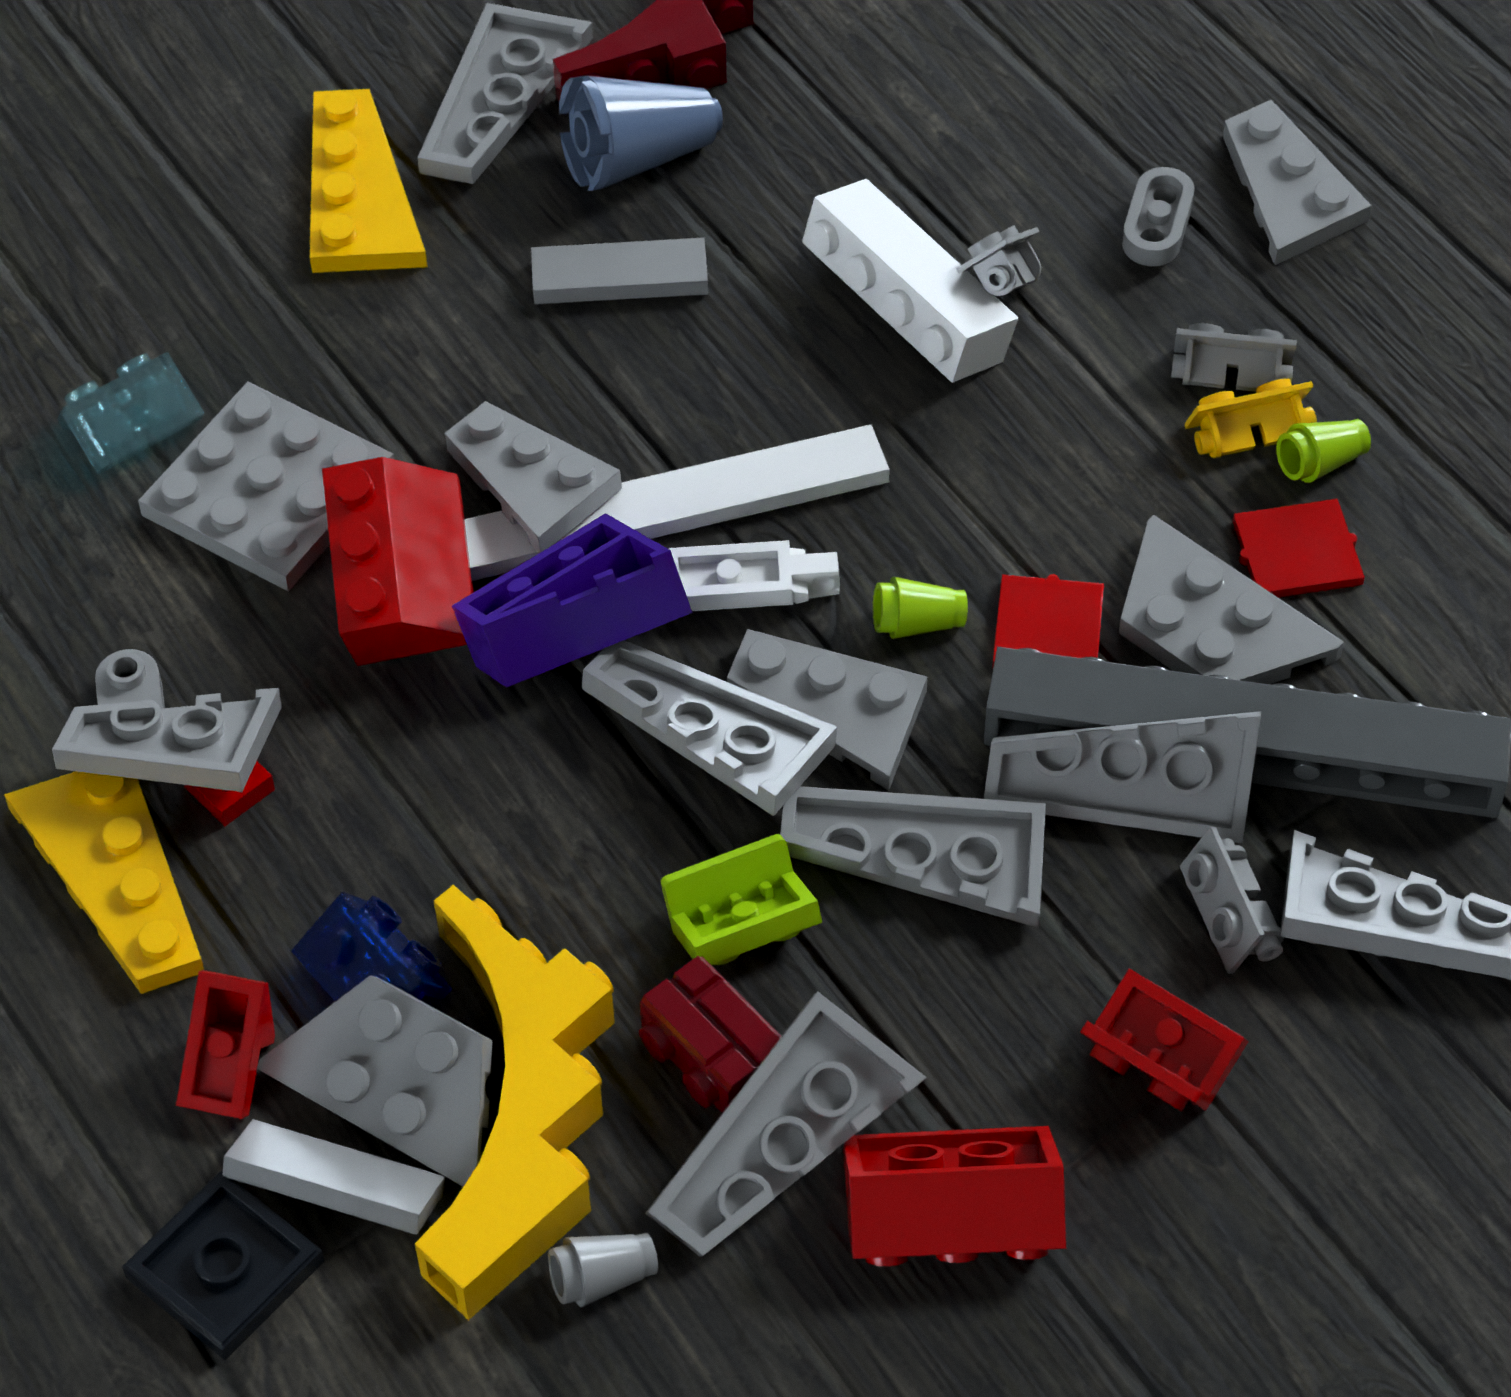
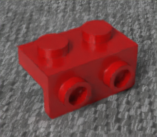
M1130 968L1095 1024L1086 1021L1080 1031L1081 1034L1095 1043L1089 1053L1091 1057L1122 1076H1125L1130 1066L1136 1068L1153 1079L1147 1088L1148 1092L1181 1112L1188 1101L1204 1111L1208 1109L1249 1042L1245 1037Z

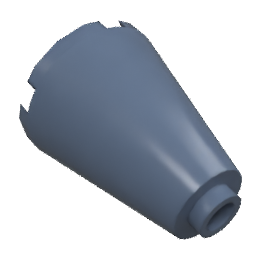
M583 75L567 80L562 88L559 102V115L569 113L570 132L560 133L567 166L575 182L580 187L589 185L587 191L604 189L710 145L714 142L716 133L721 130L723 124L722 110L718 100L712 98L706 89L699 87Z

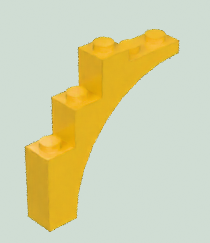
M452 885L434 900L439 936L471 970L494 1010L504 1043L505 1072L498 1115L478 1165L453 1204L415 1243L421 1276L469 1321L591 1212L588 1184L590 1180L589 1172L580 1159L566 1148L603 1116L600 1087L602 1079L595 1067L580 1053L615 1023L612 997L614 989L607 975L596 964L589 961L583 964L565 948L547 963L543 954L531 941L526 938H521L517 941L502 927L495 911L480 898L472 901L456 886Z

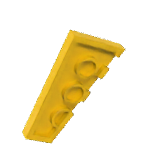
M370 89L314 91L310 262L312 273L428 267L426 251Z
M75 771L4 794L10 812L19 824H23L33 838L35 847L48 865L51 864L65 883L68 893L80 909L83 908L96 926L103 942L141 994L196 976L199 971L204 970L199 950L138 779Z

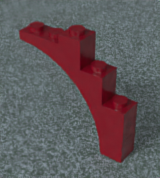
M656 0L624 27L592 45L553 59L556 101L559 104L562 88L569 78L583 75L704 89L727 83L726 41L722 34L754 24L753 0Z

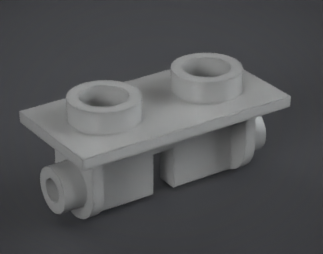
M1015 225L1000 233L996 231L969 247L967 250L972 259L957 267L956 270L958 273L974 269L984 288L995 296H1003L1015 289L1030 285L1039 278L1041 263L1028 239L1040 231L1035 227L1019 233Z
M1207 323L1192 324L1188 329L1177 328L1174 352L1185 353V355H1173L1171 378L1183 379L1182 385L1224 388L1226 368L1229 367L1238 368L1236 390L1256 392L1255 389L1260 385L1278 379H1290L1292 384L1293 366L1282 365V363L1292 364L1297 340L1284 339L1282 333L1268 329H1256L1249 331L1248 335L1224 333L1222 327Z
M1210 827L1181 863L1180 869L1227 973L1233 974L1248 955L1256 954L1260 961H1270L1278 957L1283 952L1281 943L1284 937H1280L1281 928L1278 927L1267 901H1249V898H1255L1261 889L1248 863L1245 849L1240 845H1235L1232 839L1221 840L1216 827Z

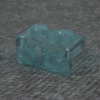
M168 352L153 360L150 359L147 353L139 355L116 370L119 378L100 388L96 381L88 382L73 390L64 398L68 405L62 408L57 420L63 430L71 429L97 474L195 423L205 414Z

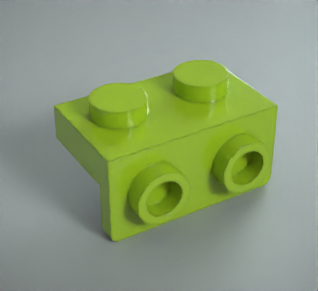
M780 834L769 836L668 874L661 879V887L674 935L692 959L697 956H703L711 965L729 963L742 953L773 941L791 939L798 935L800 931L823 923L818 900L793 871L787 842Z

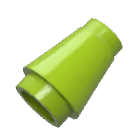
M1360 419L1296 423L1291 425L1286 433L1279 436L1276 444L1277 459L1282 471L1289 479H1301L1304 482L1310 483L1356 459L1360 455L1368 453L1371 447V436L1367 426Z
M894 576L891 578L890 583L878 582L875 586L873 595V623L877 633H889L892 639L952 629L953 627H964L966 624L968 601L965 590H953L948 587Z

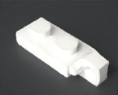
M789 540L669 548L692 611L793 605V602L799 604L809 601L811 598L836 595L840 591L837 552L805 554L804 549L790 548Z

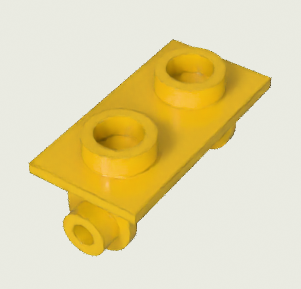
M1278 379L1260 385L1255 389L1256 393L1235 398L1233 391H1222L1208 395L1199 400V406H1196L1184 423L1185 428L1190 429L1201 426V430L1196 431L1194 435L1197 451L1200 455L1209 453L1212 458L1254 449L1256 445L1251 431V427L1259 426L1264 447L1275 445L1279 436L1286 433L1291 425L1317 422L1313 408H1303L1302 400L1313 388V383L1310 381L1292 385L1290 379Z

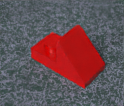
M206 970L198 972L176 1106L238 1119L249 1116L260 1049L273 1044L275 1039L269 985L267 982Z

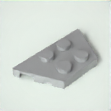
M1153 515L1148 520L1120 619V635L1173 671L1205 676L1224 675L1234 680L1272 684L1290 678L1291 670L1294 667L1321 659L1326 666L1335 663L1341 657L1344 641L1157 516Z
M371 975L263 1056L258 1062V1070L461 1186L465 1185L481 1159L482 1128H488L489 1099L485 1092V1084L488 1076L491 1074L492 1040L381 978Z

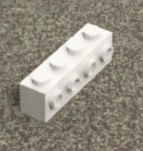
M864 179L814 198L802 243L950 382H956L1004 361L1019 317L996 296L990 294L968 271L958 273L956 268L961 265L870 181Z

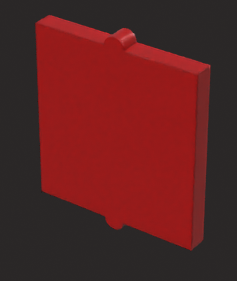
M1338 499L1242 512L1233 515L1234 528L1242 549L1239 557L1240 564L1247 565L1252 581L1276 597L1364 584L1365 576L1355 550L1357 536L1354 533H1349Z
M1002 574L992 669L994 667L997 646L1012 649L1031 648L1042 653L1076 658H1098L1104 583L1059 580L1056 574H1050L1047 578Z

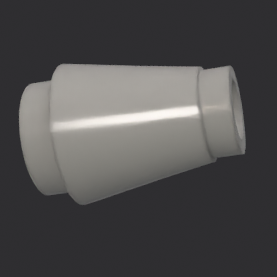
M648 1233L638 1235L565 1237L562 1246L550 1248L548 1252L550 1277L555 1294L561 1304L576 1301L580 1307H584L658 1272L655 1246Z

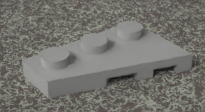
M1272 100L1225 120L1223 139L1242 185L1248 187L1254 202L1253 213L1259 228L1264 227L1270 242L1269 253L1274 265L1369 221L1370 203Z
M486 401L445 432L447 451L482 490H489L501 503L502 513L513 525L517 523L521 525L529 535L530 544L538 553L557 543L622 489L619 469Z
M747 629L727 676L728 683L837 726L836 744L829 754L841 762L848 758L870 772V780L888 791L927 692V676Z
M279 688L256 690V700L222 703L220 693L196 695V704L194 706L163 709L153 700L74 707L52 748L56 769L243 792L281 710Z

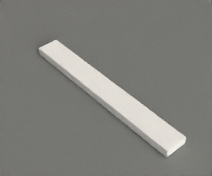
M870 424L622 482V489L562 539L605 513L652 539L889 483V467L873 427ZM502 511L464 519L472 581L507 573L539 554L530 544L528 533L519 523L513 525Z

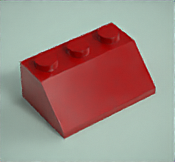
M378 457L322 468L339 635L356 665L361 666L467 645L452 605L473 593L458 475L387 457Z
M1049 1126L853 1135L843 1143L849 1238L853 1259L866 1258L868 1264L875 1266H896L905 1263L908 1260V1256L936 1255V1258L943 1262L964 1263L978 1258V1253L1006 1252L1009 1257L1029 1260L1045 1257L1050 1249H1066L1064 1165Z

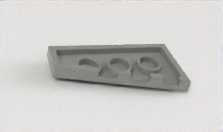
M486 3L417 157L419 174L474 184L555 85L553 59L584 48L593 39L592 22Z
M625 640L604 648L583 669L582 689L772 816L781 809L833 750L836 744L837 726Z
M800 786L783 805L780 835L787 842L789 854L792 858L1039 928L1046 803Z
M1294 830L1289 850L1280 937L1511 980L1510 905L1473 892L1462 900L1446 894L1441 887L1436 885V879L1411 871L1408 879L1405 880L1371 868L1374 858L1347 849L1344 856L1340 857L1314 848L1316 837Z
M816 992L645 1214L699 1257L704 1256L927 1077L821 993Z

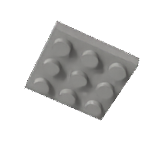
M247 382L138 500L143 517L289 592L330 545L322 468L378 457L394 459V454Z

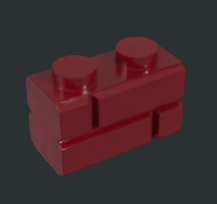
M703 956L695 957L676 971L672 979H665L643 995L640 1001L641 1029L639 1030V1036L648 1052L661 1063L670 1058L684 1073L682 1076L684 1085L694 1100L704 1108L714 1104L722 1113L781 1038V1035Z

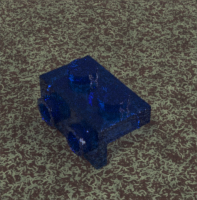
M341 892L291 950L335 1002L370 975L385 980L419 1000L426 994L444 999L452 990L451 986L437 972L442 967L440 960L420 942L413 939L409 941L398 929V926L402 923L401 917L392 907L376 896H371L367 901Z

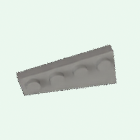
M1261 711L995 737L991 742L984 799L1046 803L1045 815L1195 837H1203L1210 827H1216L1221 840L1228 838L1236 843H1242Z

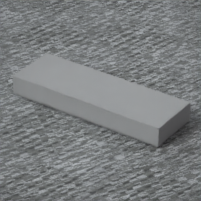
M705 238L531 247L534 304L708 294Z
M252 1119L224 1155L223 1176L412 1234H418L442 1198L445 1176L255 1119Z

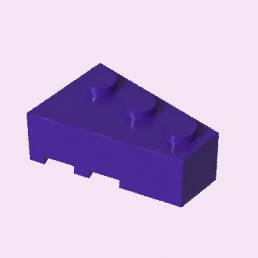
M606 513L452 605L475 666L506 688L693 613L671 550Z

